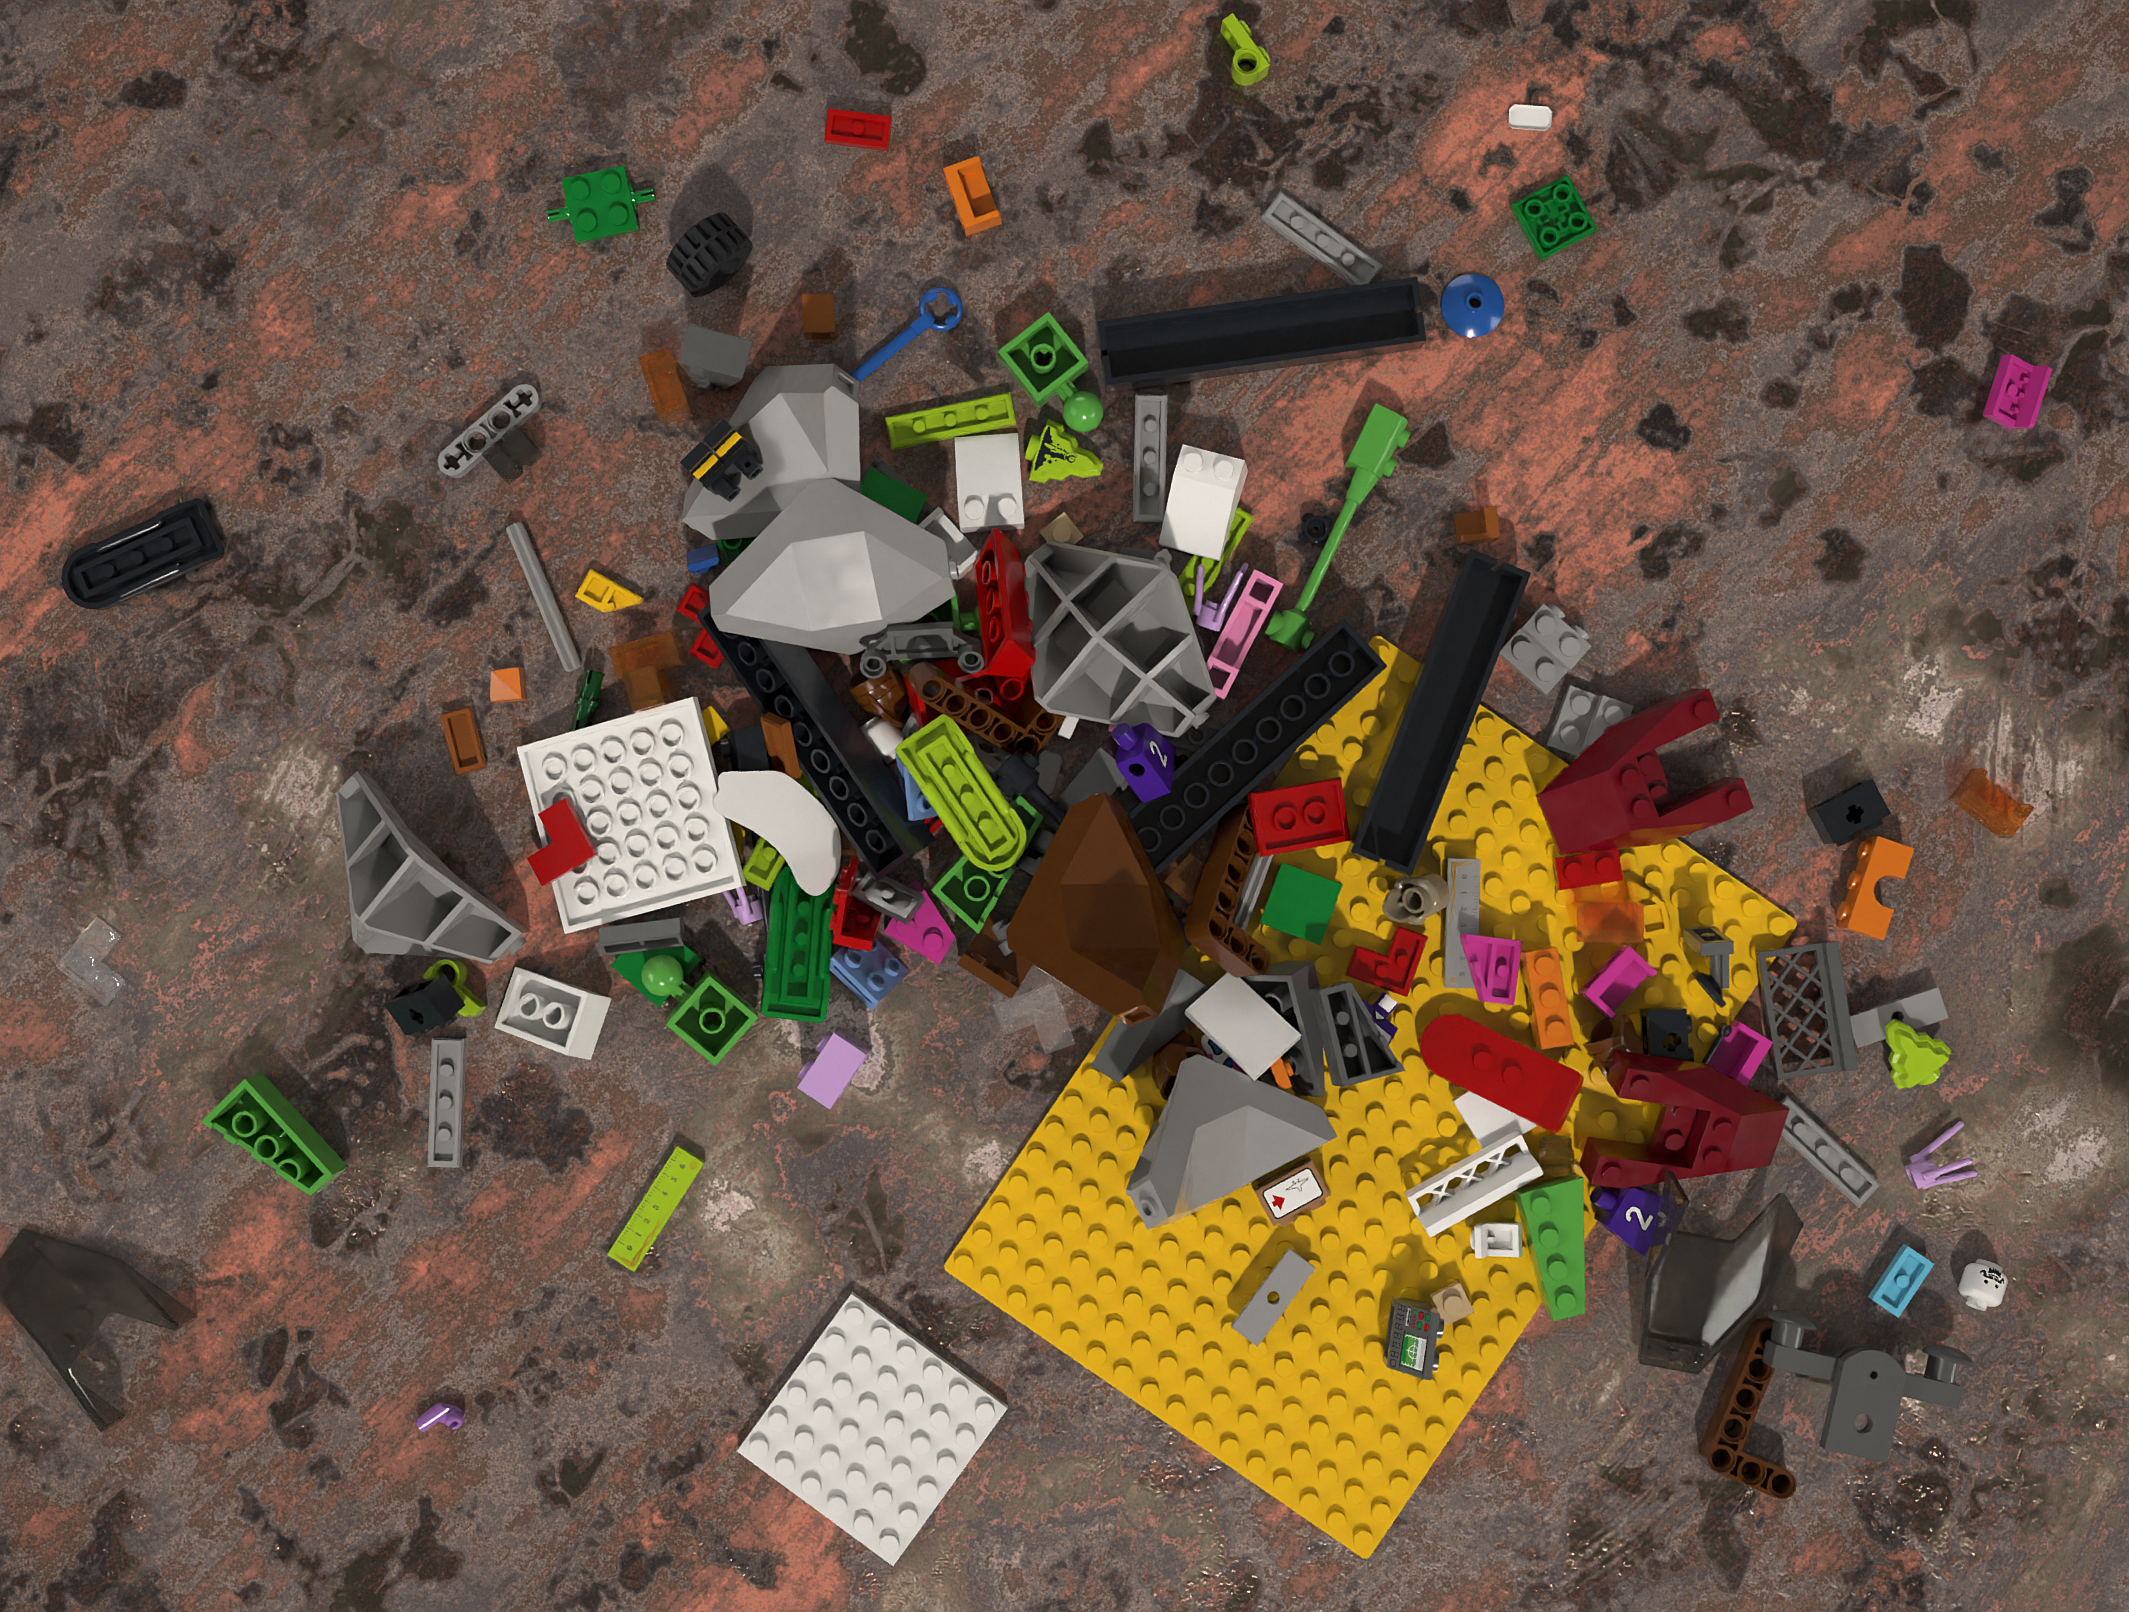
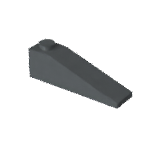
M1285 961L1271 965L1265 974L1240 977L1301 1034L1300 1040L1281 1056V1058H1288L1294 1075L1290 1076L1289 1080L1295 1095L1323 1096L1325 1094L1323 1044L1309 989L1320 987L1314 962Z
M1178 968L1161 1015L1132 1027L1118 1020L1091 1066L1119 1083L1192 1023L1185 1015V1010L1202 996L1209 987Z

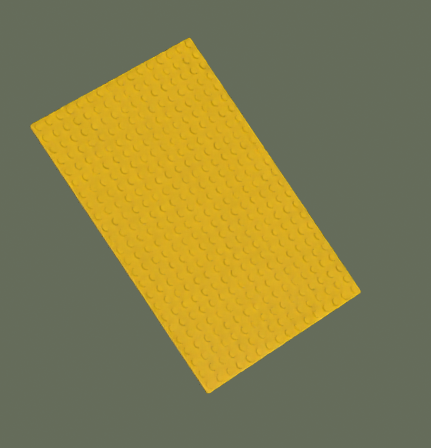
M1374 636L1368 645L1385 662L1387 667L1294 751L1269 788L1273 789L1341 777L1351 839L1420 667L1419 662L1381 636ZM1480 704L1412 877L1433 872L1440 875L1446 882V858L1480 859L1479 935L1522 941L1521 951L1546 946L1557 947L1574 1044L1543 1050L1534 1047L1529 1015L1532 1014V1004L1528 987L1523 983L1520 962L1514 1005L1479 1001L1475 988L1443 987L1445 908L1427 917L1421 925L1409 924L1408 921L1400 923L1388 918L1382 910L1383 901L1387 893L1394 889L1395 882L1405 875L1380 866L1381 859L1378 863H1373L1346 852L1350 841L1276 854L1270 863L1245 932L1268 951L1270 966L1285 961H1313L1319 986L1339 981L1351 982L1360 998L1370 1006L1374 1004L1383 992L1396 1001L1398 1006L1387 1018L1388 1021L1398 1028L1389 1047L1406 1071L1345 1087L1332 1085L1323 1048L1325 1094L1321 1097L1295 1095L1291 1087L1282 1091L1322 1107L1337 1137L1176 1222L1147 1230L1131 1197L1126 1195V1187L1153 1124L1158 1122L1167 1101L1162 1098L1152 1078L1151 1066L1154 1054L1119 1083L1091 1066L1119 1020L1113 1016L944 1265L945 1270L956 1279L1364 1559L1372 1555L1542 1303L1523 1226V1255L1521 1257L1486 1256L1484 1258H1476L1475 1249L1471 1247V1232L1474 1230L1475 1225L1483 1221L1522 1223L1514 1192L1509 1193L1432 1237H1429L1417 1219L1404 1193L1482 1149L1452 1102L1454 1098L1467 1090L1434 1075L1422 1061L1419 1044L1425 1028L1440 1016L1448 1014L1461 1015L1530 1049H1535L1536 1052L1578 1071L1584 1077L1583 1084L1558 1133H1552L1544 1128L1535 1126L1524 1133L1522 1137L1529 1152L1540 1165L1543 1172L1542 1176L1526 1185L1571 1173H1577L1583 1177L1585 1240L1597 1222L1594 1217L1599 1206L1590 1201L1591 1192L1598 1185L1590 1184L1579 1166L1587 1138L1595 1137L1649 1145L1662 1104L1624 1099L1617 1096L1606 1080V1077L1594 1063V1060L1587 1054L1588 1052L1583 1046V1043L1588 1042V1037L1594 1027L1606 1017L1578 991L1621 945L1630 946L1657 973L1653 977L1647 976L1614 1011L1617 1016L1613 1020L1609 1019L1614 1028L1611 1037L1618 1036L1623 1022V1014H1626L1631 1019L1637 1035L1641 1037L1640 1009L1685 1008L1687 1009V1014H1690L1692 1019V1032L1688 1034V1044L1693 1049L1694 1062L1701 1063L1718 1035V1026L1721 1023L1731 1024L1760 981L1755 952L1782 948L1797 926V922L1793 917L1677 838L1658 845L1618 849L1623 881L1557 890L1552 859L1591 853L1558 854L1536 798V794L1564 767L1567 768L1569 765ZM1281 862L1343 884L1321 945L1259 923ZM1626 881H1635L1638 885L1666 902L1672 933L1642 940L1638 939ZM1191 904L1189 905V907H1188V908L1186 909V911H1185V913H1186L1187 915H1188V913H1189ZM1396 925L1428 936L1407 997L1346 976L1345 973L1355 945L1386 955ZM1716 926L1734 941V954H1729V988L1723 989V1000L1726 1002L1723 1008H1720L1691 974L1697 969L1699 972L1710 975V956H1700L1683 941V928ZM1193 944L1185 951L1179 966L1180 969L1209 988L1227 973L1225 969ZM1776 956L1766 958L1767 969ZM1188 1027L1184 1029L1185 1033L1193 1037L1194 1044L1205 1054L1201 1044L1203 1031L1198 1027L1188 1030ZM1668 1036L1667 1039H1663V1045L1668 1046L1669 1043H1673V1037ZM1270 1072V1074H1267V1076L1275 1085L1272 1074ZM1517 1143L1507 1148L1503 1157L1509 1158L1520 1152ZM1310 1157L1330 1196L1325 1198L1326 1203L1313 1211H1309L1306 1208L1297 1213L1298 1218L1290 1224L1281 1227L1278 1223L1273 1226L1252 1187ZM1483 1161L1478 1164L1475 1173L1481 1174L1488 1170L1491 1162ZM1455 1177L1449 1180L1446 1188L1454 1189L1459 1186L1462 1178ZM1426 1193L1417 1198L1416 1201L1419 1207L1430 1202L1434 1194ZM1289 1247L1315 1266L1316 1269L1257 1347L1234 1330L1231 1324ZM1459 1281L1474 1312L1451 1324L1444 1325L1443 1336L1441 1339L1437 1338L1435 1351H1439V1365L1437 1371H1432L1431 1380H1425L1387 1368L1383 1362L1392 1297L1430 1302L1434 1306L1429 1294ZM1275 1291L1267 1295V1299L1270 1301H1274L1278 1297V1293Z

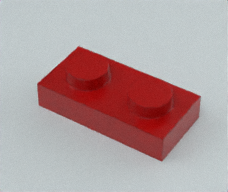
M828 108L824 141L826 144L888 152L893 121L892 116Z
M1618 849L1552 859L1557 890L1623 881Z

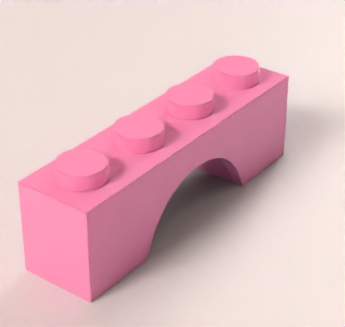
M1255 569L1206 662L1216 699L1221 702L1225 699L1259 629L1283 586V583Z

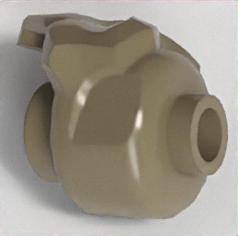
M1433 872L1416 877L1401 876L1395 882L1394 889L1387 893L1383 901V913L1388 918L1400 923L1408 921L1409 924L1421 925L1427 917L1447 906L1450 898L1449 887L1440 875Z

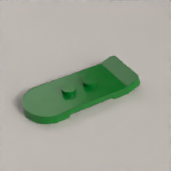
M789 865L778 874L771 890L760 1011L764 1016L771 1018L822 1023L826 1019L830 993V958L833 930H830L829 926L832 912L836 909V904H833L836 884L833 881L824 893L812 896L797 884Z

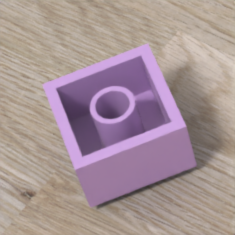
M838 1029L834 1033L829 1031L828 1034H825L815 1049L820 1053L816 1060L811 1058L810 1061H807L797 1076L802 1080L797 1088L828 1109H831L836 1104L871 1052L870 1048L842 1029Z

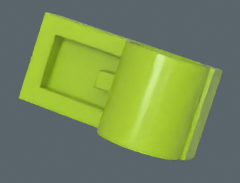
M1232 13L1222 20L1220 32L1235 51L1231 67L1233 80L1239 85L1248 86L1254 82H1259L1267 76L1270 58L1261 45L1257 47L1250 38L1252 34L1248 25L1242 19L1238 21ZM1248 61L1253 64L1254 69L1246 72L1241 70L1238 64Z
M456 958L444 959L429 967L422 976L425 979L443 974V969L446 965L452 966L455 970V978L450 983L465 1004L458 1013L464 1017L469 1015L476 1017L482 1014L488 1005L462 985L467 978V967L461 960Z

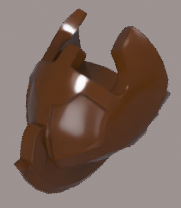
M889 660L884 675L875 679L866 677L858 669L850 682V692L857 703L865 711L882 717L890 724L899 728L905 727L910 717L907 708L908 694L905 680L894 663Z
M1626 1014L1622 1015L1623 1022L1618 1036L1611 1037L1614 1028L1610 1020L1605 1018L1591 1031L1588 1042L1583 1043L1584 1048L1588 1052L1587 1054L1594 1060V1063L1606 1078L1615 1050L1638 1054L1644 1053V1043L1641 1037L1637 1035L1633 1022Z
M1184 1030L1155 1052L1151 1066L1152 1078L1162 1098L1166 1101L1174 1087L1180 1063L1197 1054L1206 1057L1203 1051L1194 1044L1193 1037L1185 1033Z

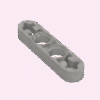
M520 384L513 388L440 453L438 457L440 470L452 478H461L541 408L542 398L540 393L528 384ZM522 393L526 395L533 394L530 397L532 401L530 406L522 404L516 409L521 413L519 417L507 407L511 403L516 408L522 402L520 398ZM500 412L508 413L510 416V424L504 429H497L494 425V418ZM482 433L486 437V445L481 450H473L470 446V439L474 434ZM462 445L467 452L473 455L471 459L466 455L462 456L458 460L460 467L457 470L452 467L447 468L450 465L449 457L459 458L464 453L459 449Z

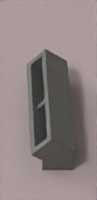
M683 917L599 928V946L603 956L684 946L685 929Z

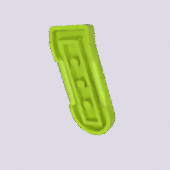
M942 714L897 745L895 748L897 757L908 770L965 857L972 864L987 871H1000L1009 868L1019 860L1026 845V830L1023 822L1015 810L1012 809L974 752V748L953 719Z

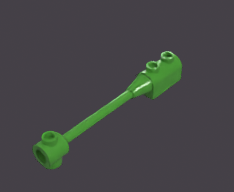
M1377 403L1371 409L1344 465L1354 471L1346 493V502L1295 608L1282 610V613L1275 610L1265 630V634L1270 636L1269 640L1276 645L1298 653L1300 647L1307 650L1315 632L1309 630L1312 623L1307 617L1306 612L1357 506L1363 502L1375 484L1381 480L1382 476L1390 477L1398 461L1392 455L1397 446L1404 448L1411 434V431L1406 429L1408 420L1398 413Z

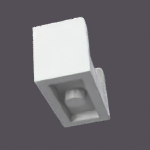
M937 507L918 526L946 541L951 558L957 561L959 579H954L956 583L973 568V563L980 550L976 549L944 515L943 510Z

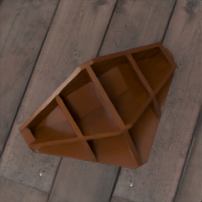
M1105 791L1092 794L1088 799L1070 806L1006 929L1008 948L1132 1027L1161 1015L1186 950L1184 933L1124 807Z

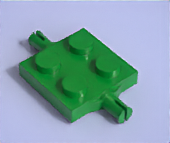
M623 165L562 178L565 206L547 209L546 213L549 223L568 219L573 227L576 243L581 244L640 231L637 219L638 204L656 201V196L654 195L653 187L634 191L629 183L626 167Z

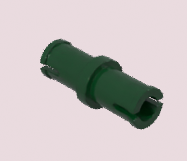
M584 669L585 673L579 696L574 698V702L577 704L569 731L572 732L591 726L595 709L600 706L598 697L605 673Z

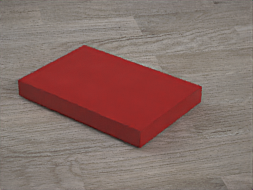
M1341 777L1247 794L1257 857H1266L1351 841Z

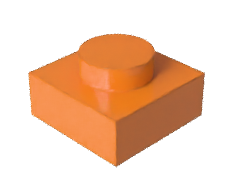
M1280 1057L1269 1068L1277 1088L1284 1090L1292 1087L1289 1077L1294 1074L1288 1058Z

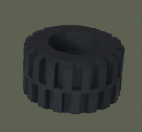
M719 212L698 222L679 239L667 258L666 267L692 297H702L720 288L740 270L752 251L753 243L726 213Z

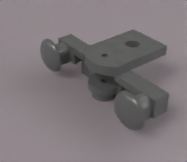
M1775 1310L1767 1315L1768 1318L1774 1320L1770 1340L1767 1339L1762 1362L1772 1368L1834 1381L1819 1445L1824 1449L1887 1463L1902 1397L1956 1409L1959 1408L1963 1386L1956 1383L1960 1364L1973 1365V1362L1967 1354L1956 1348L1939 1344L1925 1346L1922 1349V1352L1928 1354L1925 1373L1915 1372V1374L1906 1373L1896 1359L1889 1354L1859 1343H1850L1841 1347L1835 1353V1356L1809 1351L1801 1347L1805 1329L1817 1330V1325L1813 1320L1801 1313L1790 1310ZM1860 1414H1866V1426L1861 1430H1855L1853 1425L1854 1419Z

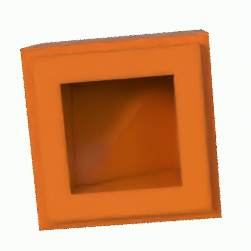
M513 667L491 671L490 702L503 703L527 700L524 668Z

